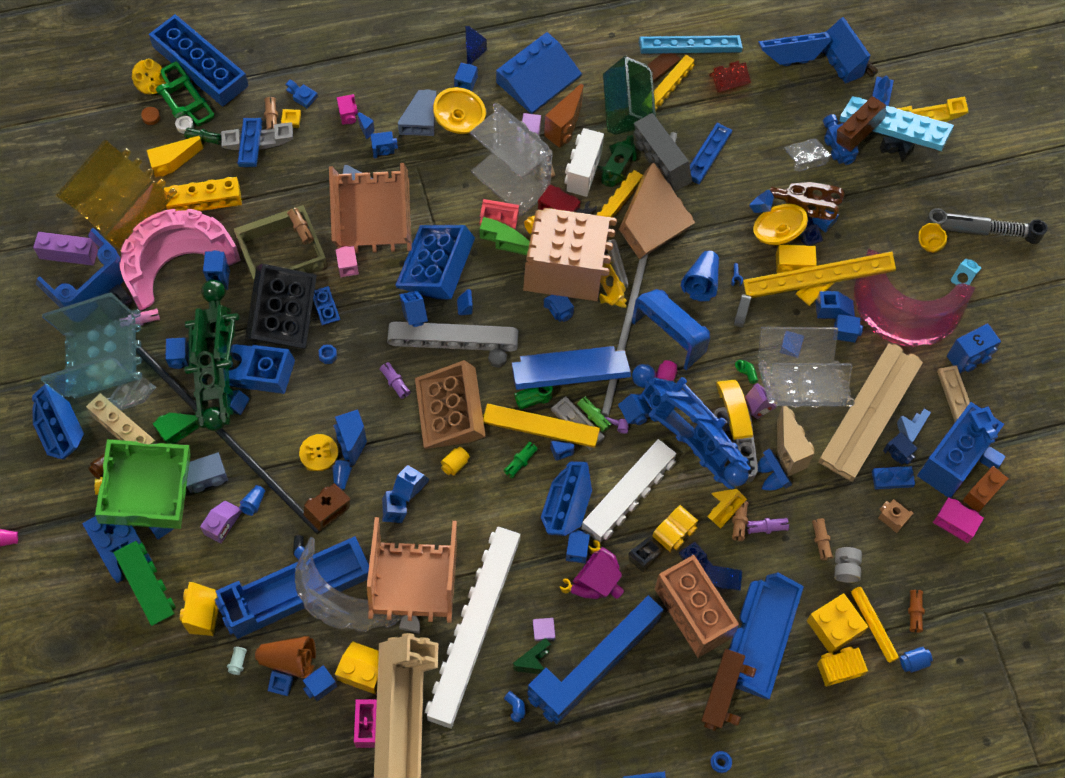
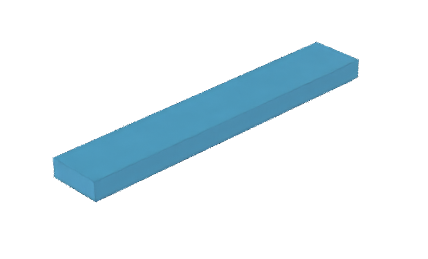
M740 35L639 37L641 54L742 52Z

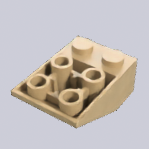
M784 404L777 419L778 461L786 475L791 476L808 468L815 450L812 443L807 441L802 426L797 424L794 412Z

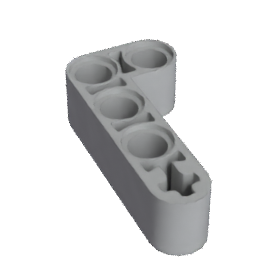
M726 407L718 408L714 415L717 418H724L727 422L722 428L723 431H731ZM748 410L749 416H750V421H751V426H752L751 414H750V411ZM754 436L752 438L733 440V443L738 445L740 453L747 452L749 456L743 455V457L748 459V466L751 468L745 484L751 483L758 471Z

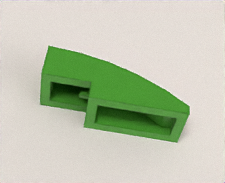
M483 217L480 226L481 239L496 242V249L527 255L530 242L527 238L506 224Z

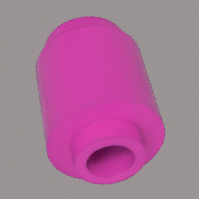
M663 361L657 370L656 378L674 381L678 372L677 365L672 361Z

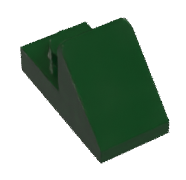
M544 638L513 663V669L516 672L540 674L544 668L537 659L542 660L550 653V642Z

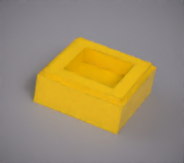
M283 109L281 123L292 122L293 128H299L301 111Z

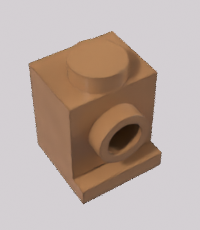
M893 499L891 503L886 501L880 508L882 513L878 518L898 533L911 518L913 512H909Z

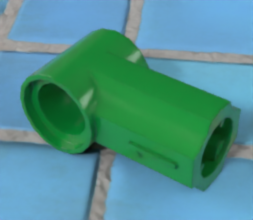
M553 387L528 388L514 393L518 408L522 410L538 403L550 402ZM547 390L548 393L542 394L540 391Z

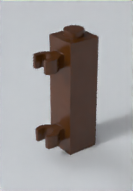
M726 648L724 649L700 721L705 723V728L716 731L717 728H722L724 721L736 726L739 725L741 717L727 713L739 674L741 673L753 678L756 672V668L743 664L745 655Z

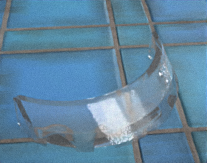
M310 537L295 571L297 594L310 614L332 627L338 629L345 627L354 628L359 632L381 626H386V628L393 626L405 616L392 615V619L387 620V614H374L373 619H368V600L345 595L331 587L321 577L313 560L315 539Z

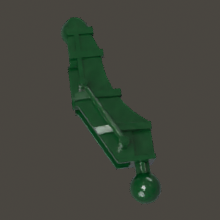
M211 279L206 281L201 288L203 298L209 302V309L202 310L198 308L195 312V320L185 321L189 337V366H186L184 371L186 374H194L195 391L193 393L197 403L196 418H198L200 427L210 431H217L222 429L224 425H228L230 423V415H233V409L230 408L231 396L233 395V390L230 389L229 367L233 365L230 350L233 338L236 337L234 327L235 321L239 320L238 313L228 314L231 313V309L220 305V301L225 296L224 285L218 280ZM212 340H215L214 354L209 352ZM209 356H210V358H211L210 364L208 363V360H207ZM212 376L213 381L208 385L207 379ZM219 399L220 408L214 406L208 408V400Z

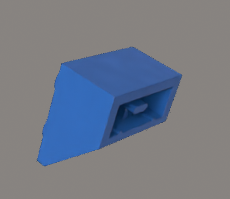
M358 409L336 416L337 424L333 425L345 461L349 460L351 466L355 465L367 443L364 425Z

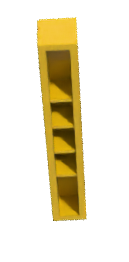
M685 55L642 104V111L648 115L655 113L658 106L663 104L664 99L669 97L671 91H674L676 86L682 82V79L687 77L689 71L693 70L695 60Z
M635 170L629 173L626 181L621 183V187L616 189L614 196L609 198L608 203L604 204L602 211L598 212L597 215L614 218L638 188L643 175Z

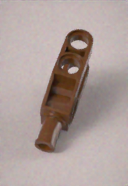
M813 182L793 183L787 190L772 186L770 189L774 198L785 200L786 204H795L802 207L809 217L825 220L836 218L839 211L837 205L842 203L845 195L840 187ZM820 190L822 192V195L817 196L813 193V191ZM837 193L840 195V198L834 199L831 194ZM812 204L817 209L812 211L808 209L807 205ZM832 208L835 213L829 214L825 209Z

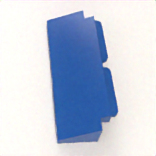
M614 346L520 356L521 362H512L513 381L516 390L631 377L625 350L615 351Z
M780 573L767 575L765 582L759 580L750 583L739 617L742 625L741 628H737L729 648L731 651L745 655L744 665L756 668L753 678L740 673L735 688L764 699H770L804 586Z

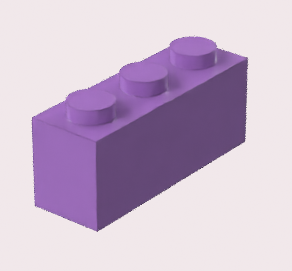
M38 232L33 247L39 259L93 266L98 252L95 242L90 238Z

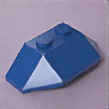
M827 32L759 41V46L763 52L778 64L788 66L795 62L807 63L809 60H814L830 43L831 37Z
M44 384L32 395V401L34 402L33 425L47 455L65 459L77 449L84 432L70 403L49 385Z
M569 462L566 465L567 467L553 480L541 515V520L549 535L566 536L581 527L592 493L587 462Z

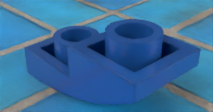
M329 286L315 290L313 301L322 326L339 321L340 317Z

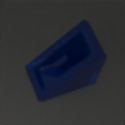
M465 26L467 64H472L487 50V39L470 26Z

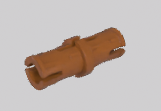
M911 590L910 608H908L910 632H915L916 630V633L923 632V615L925 613L923 608V591L918 590L916 594V590Z

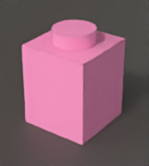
M344 246L336 249L340 277L358 275L354 246Z

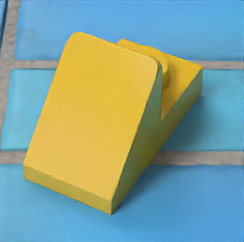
M737 489L713 492L711 494L720 503L712 509L707 517L721 529L747 499Z

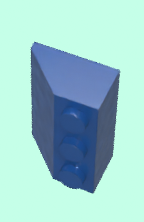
M842 17L826 31L831 37V41L821 52L827 56L829 63L836 69L838 76L846 84L863 77L871 55L845 18Z

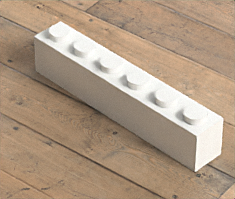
M658 439L582 522V530L600 543L603 539L608 540L614 532L613 528L616 525L620 526L626 519L625 515L629 511L633 512L636 509L640 498L647 497L651 491L650 487L654 483L657 485L664 477L663 473L673 468L676 463V453Z

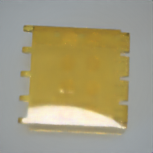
M104 140L56 196L75 210L77 209L97 229H100L104 239L121 250L125 240L134 232L133 229L146 218L161 212L177 191L172 188L166 192L162 188L166 184L164 179H160L156 183L150 178L154 173L151 168L147 169L145 173L139 168V165L142 163L141 159L136 158L132 162L128 159L131 154L129 149H125L121 153L108 141Z

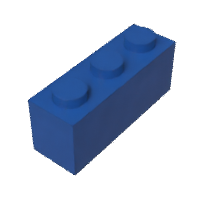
M413 291L399 294L403 314L408 325L413 327L424 325V322L428 320L424 300L420 293Z

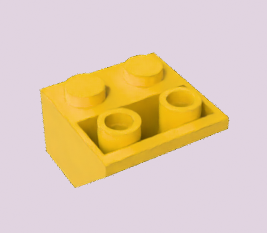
M189 582L188 589L184 590L183 599L185 607L180 611V621H182L189 634L214 636L218 615V607L215 599L218 598L217 590L194 582Z

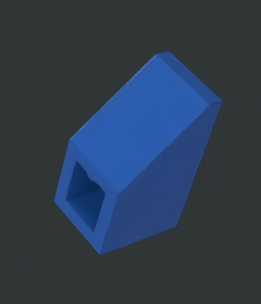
M820 291L816 299L817 318L836 319L838 314L855 317L853 300L838 291Z

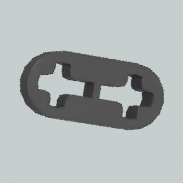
M742 294L734 326L743 328L751 296Z

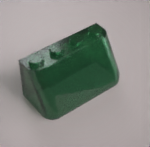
M627 56L622 57L603 73L607 132L614 135L635 130L634 123L651 113L656 117L651 69L647 65Z

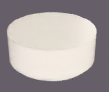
M184 115L177 118L175 125L178 132L184 134L186 128L194 129L191 117Z

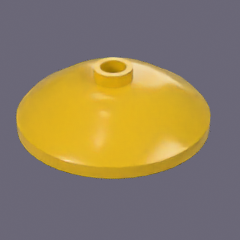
M454 87L443 90L437 95L433 104V114L437 122L446 130L457 134H467L476 131L481 127L486 116V109L482 100L475 93L464 88Z
M777 205L772 207L770 212H763L757 218L753 227L754 234L760 242L765 244H785L797 238L804 231L808 223V217L805 210L798 205Z

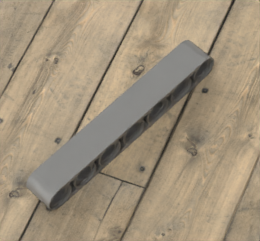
M407 322L389 323L387 342L392 346L489 351L499 348L504 351H515L518 348L519 331L514 327L424 323L422 326L413 327L408 325Z

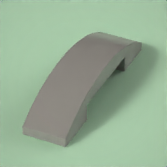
M292 122L274 124V129L261 130L259 150L279 146L293 139ZM240 130L221 131L222 148L239 150Z

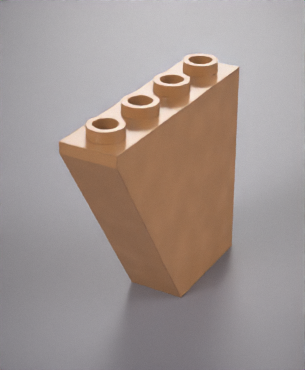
M653 163L644 172L619 230L637 257L641 259L688 230L695 222L692 215L683 206L681 199L672 190L670 183L663 177L661 170Z

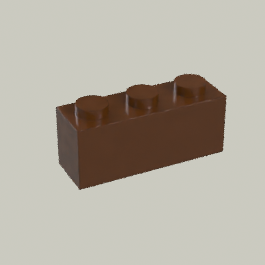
M872 96L837 129V143L851 152L885 119L886 104Z

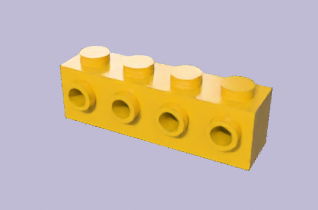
M227 177L225 179L208 180L199 183L192 182L179 186L172 185L164 188L167 210L187 211V209L205 211L242 205L237 177Z

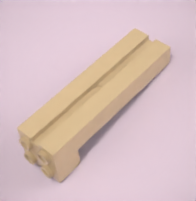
M888 343L818 462L851 482L855 479L923 363L914 354H909L908 356L902 353L903 349L895 344L891 345Z
M406 633L402 634V637L388 638V641L379 643L374 778H421L423 673L438 668V643L431 642L429 638H416L414 634Z

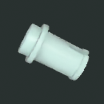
M234 647L231 662L227 665L229 673L240 675L244 669L242 665L247 650L242 647Z

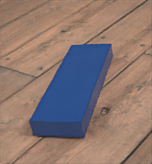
M243 118L237 163L239 167H257L262 128L261 118Z

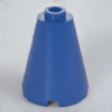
M704 251L682 278V291L690 294V298L693 300L709 301L717 294L719 257L715 252Z

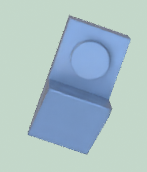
M923 409L921 414L916 413L912 421L901 416L897 422L899 432H902L913 443L931 412Z

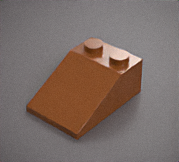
M583 84L577 86L545 115L544 136L559 148L564 144H568L572 139L582 107Z

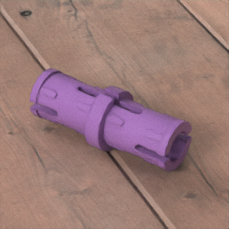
M389 362L386 363V366L383 364L380 367V371L388 380V385L394 388L400 399L405 398L403 395L407 397L411 393L403 383L401 375L395 372Z
M765 518L761 521H748L747 527H750L747 529L748 534L759 532L770 534L771 531H788L789 524H786L788 519L770 520V518Z

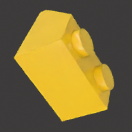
M352 641L343 654L335 672L337 681L376 695L379 651Z

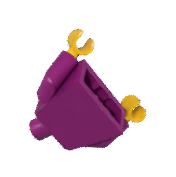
M594 540L593 545L597 548L588 546V551L592 556L572 581L575 584L572 585L570 580L565 578L563 582L569 585L566 588L559 586L560 590L563 593L571 591L572 594L589 599L604 598L610 593L615 599H618L623 594L624 589L617 584L622 577L617 558L604 547L600 548V542Z

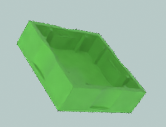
M107 439L103 462L104 474L101 486L99 487L95 512L98 524L181 529L191 456L189 445L143 444L136 441Z

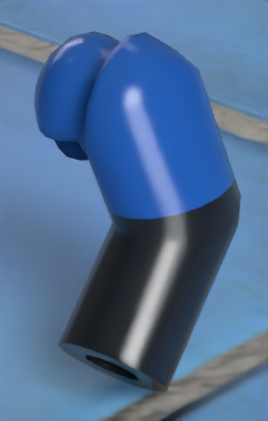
M296 535L294 536L293 555L301 561L313 554L303 547L304 537Z

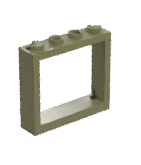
M304 205L296 207L303 220L307 222V227L314 238L311 243L317 258L287 269L306 273L322 271L324 268H327L326 257ZM289 210L234 228L236 239L253 282L256 270L244 242L293 226L290 217L287 215Z

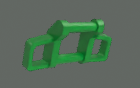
M175 61L161 69V76L165 84L157 86L156 92L164 98L175 118L184 115L189 116L197 126H202L214 119V113L207 105V101L199 95L190 82V77L185 74L178 62ZM173 69H177L182 77L169 83L165 74ZM185 86L195 101L185 107H178L169 94ZM204 107L209 115L201 120L196 119L192 113Z

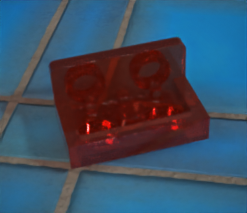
M739 61L729 63L730 67L724 68L723 65L713 68L714 72L709 73V76H713L717 93L751 83L746 62L740 64Z

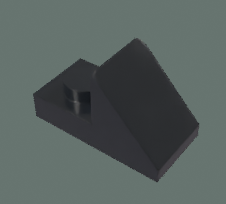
M883 137L880 151L881 153H894L898 151L901 162H903L914 148L915 143L895 137Z
M648 537L628 553L629 561L644 573L650 563L659 557L664 549L651 537Z

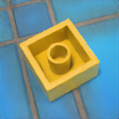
M844 593L811 613L807 619L808 624L829 653H834L861 636L868 628Z

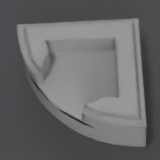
M402 615L399 629L419 634L420 624L417 616H413L412 621H408V615Z

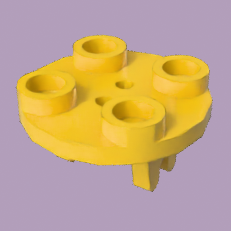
M145 59L139 61L134 66L132 80L139 91L148 95L157 94L156 87L165 84L161 76L162 67L160 64L152 59Z
M315 434L303 441L299 456L307 470L324 471L335 465V461L338 458V447L331 437L324 434Z

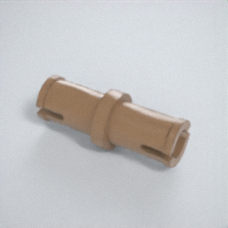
M270 97L264 99L266 130L271 129V127L274 129V124H277L278 118L276 99L271 97L270 103Z
M294 208V211L290 209L287 215L294 225V231L298 232L303 244H307L306 240L308 243H311L314 238L307 227V222L303 220L298 208Z
M747 501L744 502V505H741L732 518L734 524L732 539L735 541L736 537H738V541L745 539V526L748 524L747 508L749 503Z
M817 519V522L813 520L812 524L816 536L814 541L818 545L820 560L832 559L833 555L829 543L831 538L827 534L825 519Z

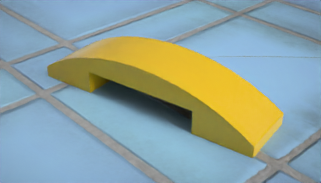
M965 97L948 99L947 104L912 109V106L896 108L943 122L959 118L968 113Z
M736 380L716 382L720 398H723L730 420L729 427L733 440L752 438L753 431L750 416L738 382Z

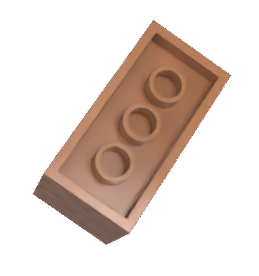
M695 555L659 574L655 591L697 658L733 638L739 623Z

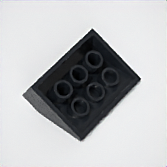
M263 263L256 266L245 340L306 349L317 275Z

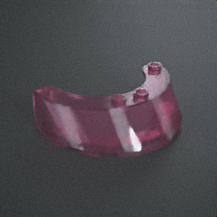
M868 249L865 257L880 253ZM886 273L856 278L854 298L856 299L857 310L861 318L873 328L872 331L890 342L917 347V345L937 343L956 329L975 287L961 283L940 299L920 301L909 298L896 290L888 280Z

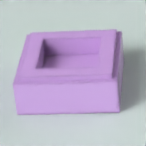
M553 618L533 619L535 641H542L544 638L555 640Z

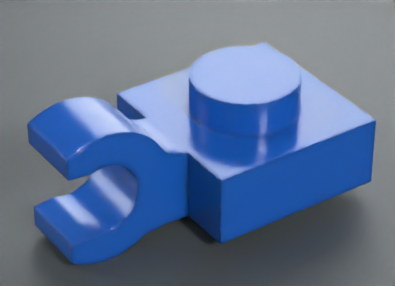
M292 80L286 83L288 87L286 91L293 94V100L305 108H308L318 97L317 92L304 84L298 87Z
M989 406L971 411L968 416L976 432L983 431V437L987 445L994 443V439L998 438L993 428L997 425V422Z

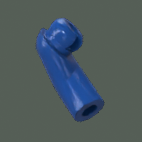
M509 691L504 700L513 706L511 719L514 722H520L525 716V704L513 692Z

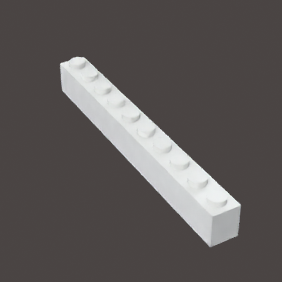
M497 527L496 532H492L488 543L491 545L489 551L485 550L482 561L484 564L482 569L478 568L475 576V580H477L476 586H472L469 591L468 598H470L468 606L464 605L461 617L464 618L462 623L456 626L454 636H456L455 642L450 643L447 655H449L447 663L443 662L440 674H442L440 682L436 681L432 691L435 694L433 701H428L425 713H427L428 721L448 728L453 726L520 542L519 533Z

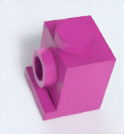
M354 94L337 97L342 125L355 123V115H358Z

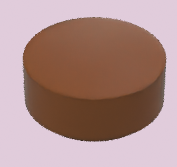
M147 107L141 113L143 122L147 125H154L160 120L159 111L155 107Z

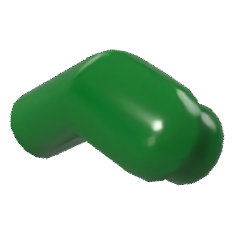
M744 360L736 361L735 368L737 371L747 375L750 384H755L759 381L753 364Z

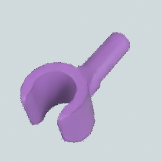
M604 416L611 424L618 426V432H628L629 426L626 419L614 420Z

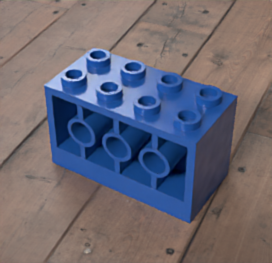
M972 402L968 404L917 475L949 498L953 496L990 445L986 444L983 431L976 432L968 416L971 411L981 409ZM995 418L997 425L993 428L998 434L1004 423Z

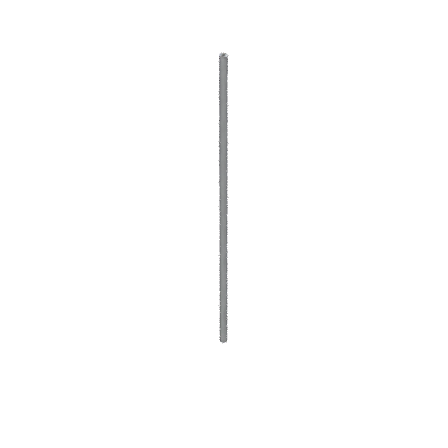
M671 132L670 137L674 142H676L677 133ZM648 254L639 259L617 351L625 350L635 300L638 298ZM610 379L601 413L603 416H609L618 379Z

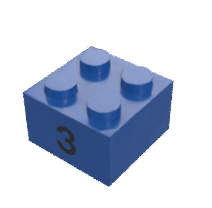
M987 323L956 339L947 354V358L953 366L957 365L959 373L964 371L970 372L978 364H986L992 359L991 356L998 350L997 347L1001 340Z

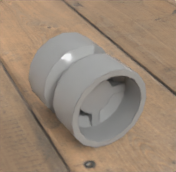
M851 547L836 549L835 562L838 565L835 566L834 578L837 581L846 583L860 581L861 567L859 565L862 563L861 550Z

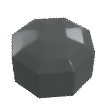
M495 348L489 352L488 361L492 367L500 368L506 364L507 354L503 349Z

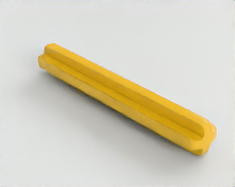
M862 587L853 589L851 594L886 660L889 663L897 660L899 656Z

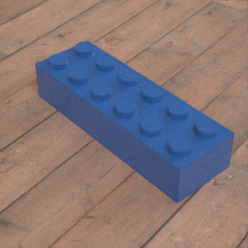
M176 14L149 34L153 48L171 63L178 62L185 74L222 107L249 86L245 72Z

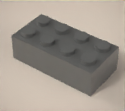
M651 113L635 122L634 135L638 140L636 142L638 149L644 151L649 163H654L661 170L665 180L672 186V190L675 192L692 183L688 159L655 115Z

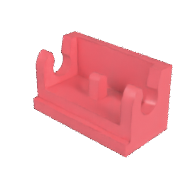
M483 199L480 226L483 217L506 224L516 230L519 205Z

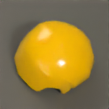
M928 223L920 229L918 236L919 244L925 251L935 253L942 250L947 244L946 231L939 224Z

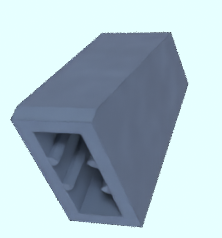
M418 90L398 121L399 135L434 136L435 117L433 114V104L437 97L436 91Z

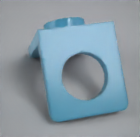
M965 259L959 265L950 281L966 290L975 275L981 270V267L973 260ZM958 274H967L968 281L961 283L958 280Z

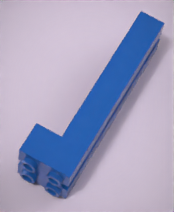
M356 536L243 587L239 581L216 591L218 598L215 599V602L222 616H224L222 619L230 635L234 633L238 639L368 580L369 564Z
M648 595L562 682L545 668L528 685L529 702L536 708L539 706L544 711L543 715L549 722L552 723L554 721L558 724L660 621L663 609Z

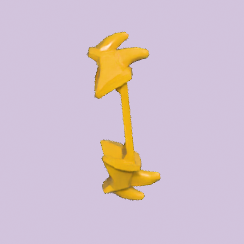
M603 263L602 267L609 269V275H601L600 283L607 296L600 294V302L626 308L625 303L627 300L624 298L626 288L623 282L619 280L610 263ZM608 276H612L614 279L612 287L606 284Z

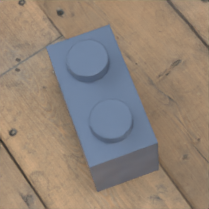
M219 452L191 461L189 464L187 488L190 493H198L207 487L219 486L228 481Z

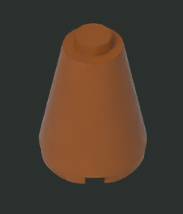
M307 636L265 643L256 649L255 658L259 665L299 678H306L314 670L315 665H311L312 658L316 659V645L314 639Z

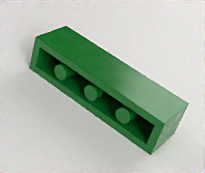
M134 541L113 552L151 626L175 614L173 610L176 606L172 598L167 599L164 591L167 589L162 579L157 580L154 574L157 572L155 565L152 561L148 562L145 557L148 552L144 544Z

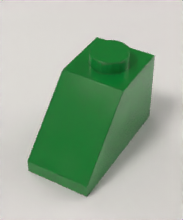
M170 412L158 417L153 423L157 433L166 444H176L200 428L196 415Z

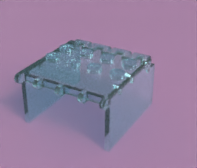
M110 292L42 314V317L65 335L66 366L65 370L42 376L41 381L62 397L72 396L73 398H78L141 379L142 373L136 372V365L142 363V358L136 357V348L141 347V341L136 340V332L141 330V325L135 322V318L141 316V311H131Z

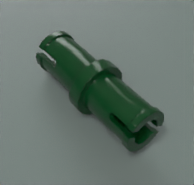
M186 128L184 133L185 139L200 136L203 144L208 142L220 145L222 142L220 133L208 132L206 129Z

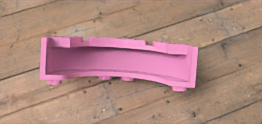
M170 209L146 218L133 229L134 232L125 240L121 249L120 271L139 311H142L153 304L155 299L153 294L155 277L162 266L171 259L184 254L197 253L205 255V251L218 250L225 253L229 266L241 260L232 238L224 226L215 218H210L197 210L176 211L175 209Z

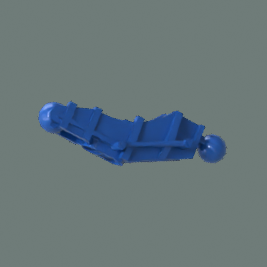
M640 364L634 368L632 379L634 384L645 388L639 398L640 400L647 401L652 408L648 414L651 420L654 422L659 421L677 435L678 441L687 443L694 451L693 453L700 458L701 461L699 463L701 466L707 467L715 475L713 478L716 482L723 483L729 489H735V487L745 484L751 469L748 466L749 461L740 453L738 445L731 442L722 428L727 423L724 418L718 419L686 385L687 380L684 377H681L675 383L674 381L656 378L654 368L648 364ZM675 407L679 408L690 417L693 423H697L698 425L695 429L673 409ZM729 460L731 463L725 467L724 464Z

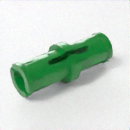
M528 442L519 454L516 453L512 462L503 470L507 476L510 474L509 477L514 478L517 472L522 467H525L528 464L527 461L538 451L537 447Z

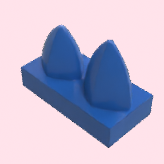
M888 76L883 78L876 77L872 96L886 104V106H889L894 80H890Z
M770 448L764 451L763 454L765 456L759 460L757 472H774L765 480L762 489L771 491L782 487L787 489L792 486L791 481Z
M912 466L873 468L874 488L914 487L915 481Z

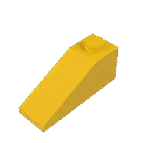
M200 136L147 150L155 177L173 173L200 152L203 146Z

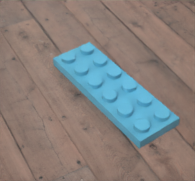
M852 96L840 116V122L845 123L868 100ZM886 106L885 119L873 131L942 151L953 131L954 125Z

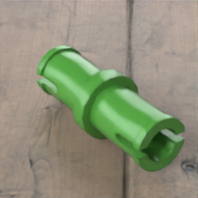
M586 396L577 403L588 415V419L593 421L602 432L607 431L612 424L601 414V410L596 408Z

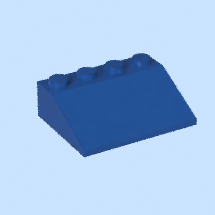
M546 32L496 70V83L528 112L533 114L580 78L582 73L561 44Z
M420 225L412 244V251L408 253L395 286L410 292L418 291L421 295L435 299H452L475 237L465 225Z

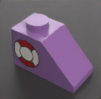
M758 383L745 396L747 408L756 419L777 408L769 392Z
M223 501L209 512L200 528L205 536L222 543L242 511L239 507Z

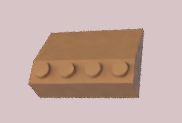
M463 360L415 378L425 449L465 444L486 437L476 368Z

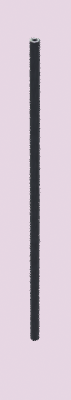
M132 337L129 338L127 344L197 412L196 401ZM223 428L215 431L316 534L322 531H318L303 515L304 510Z

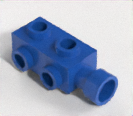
M835 114L828 115L823 119L825 128H828L824 136L825 143L832 148L831 155L833 160H837L839 164L849 165L856 159L858 146L850 152L837 143V129L843 124L838 125V119Z

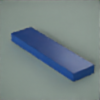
M716 123L690 164L693 182L700 185L733 130Z

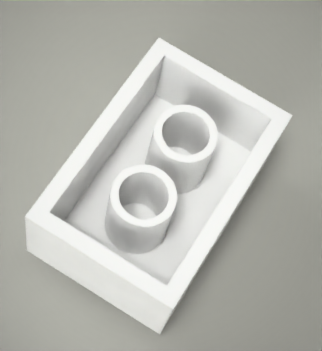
M583 128L581 135L578 134L575 143L577 145L576 149L572 150L570 157L572 159L571 164H567L565 174H567L565 178L567 192L588 196L602 155L604 133Z

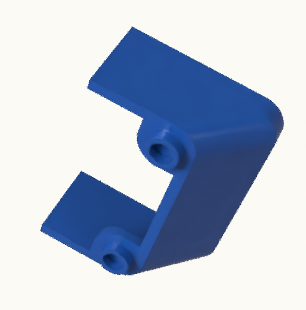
M94 228L90 230L88 237L100 247L97 257L104 266L78 290L66 283L59 285L54 290L40 276L36 281V285L75 321L83 320L99 305L96 299L105 293L110 294V289L124 282L120 271L121 257L115 248Z
M655 289L641 294L635 300L632 323L635 325L642 317L647 315L688 351L684 364L685 370L690 368L707 352L710 341L709 330L698 324L675 304L665 291Z

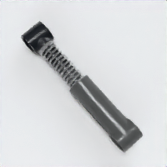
M939 208L931 210L925 221V225L928 223L939 224L944 231L988 235L989 232L991 234L997 233V235L999 233L1000 235L1006 234L1007 236L1009 234L1012 236L1013 234V236L1025 238L1031 244L1039 243L1048 229L1047 224L1039 219H1035L1027 224L1009 223L1008 221H993L989 217L946 213Z

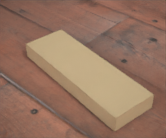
M957 365L939 368L937 371L955 422L970 403Z

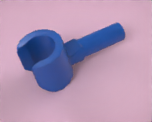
M737 263L734 264V276L731 280L732 286H734V280H738L740 286L743 283V278L739 275Z

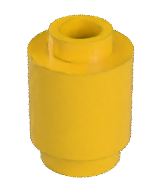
M462 447L454 448L441 461V469L447 475H456L468 463L470 456Z

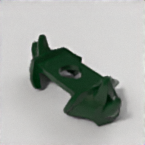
M628 135L626 140L622 142L618 141L610 145L609 148L612 156L606 166H597L602 171L601 181L605 186L614 187L617 183L623 181L626 177L622 172L631 156L633 155L632 161L637 160V148L634 145L633 135ZM622 155L624 161L616 163L614 158Z

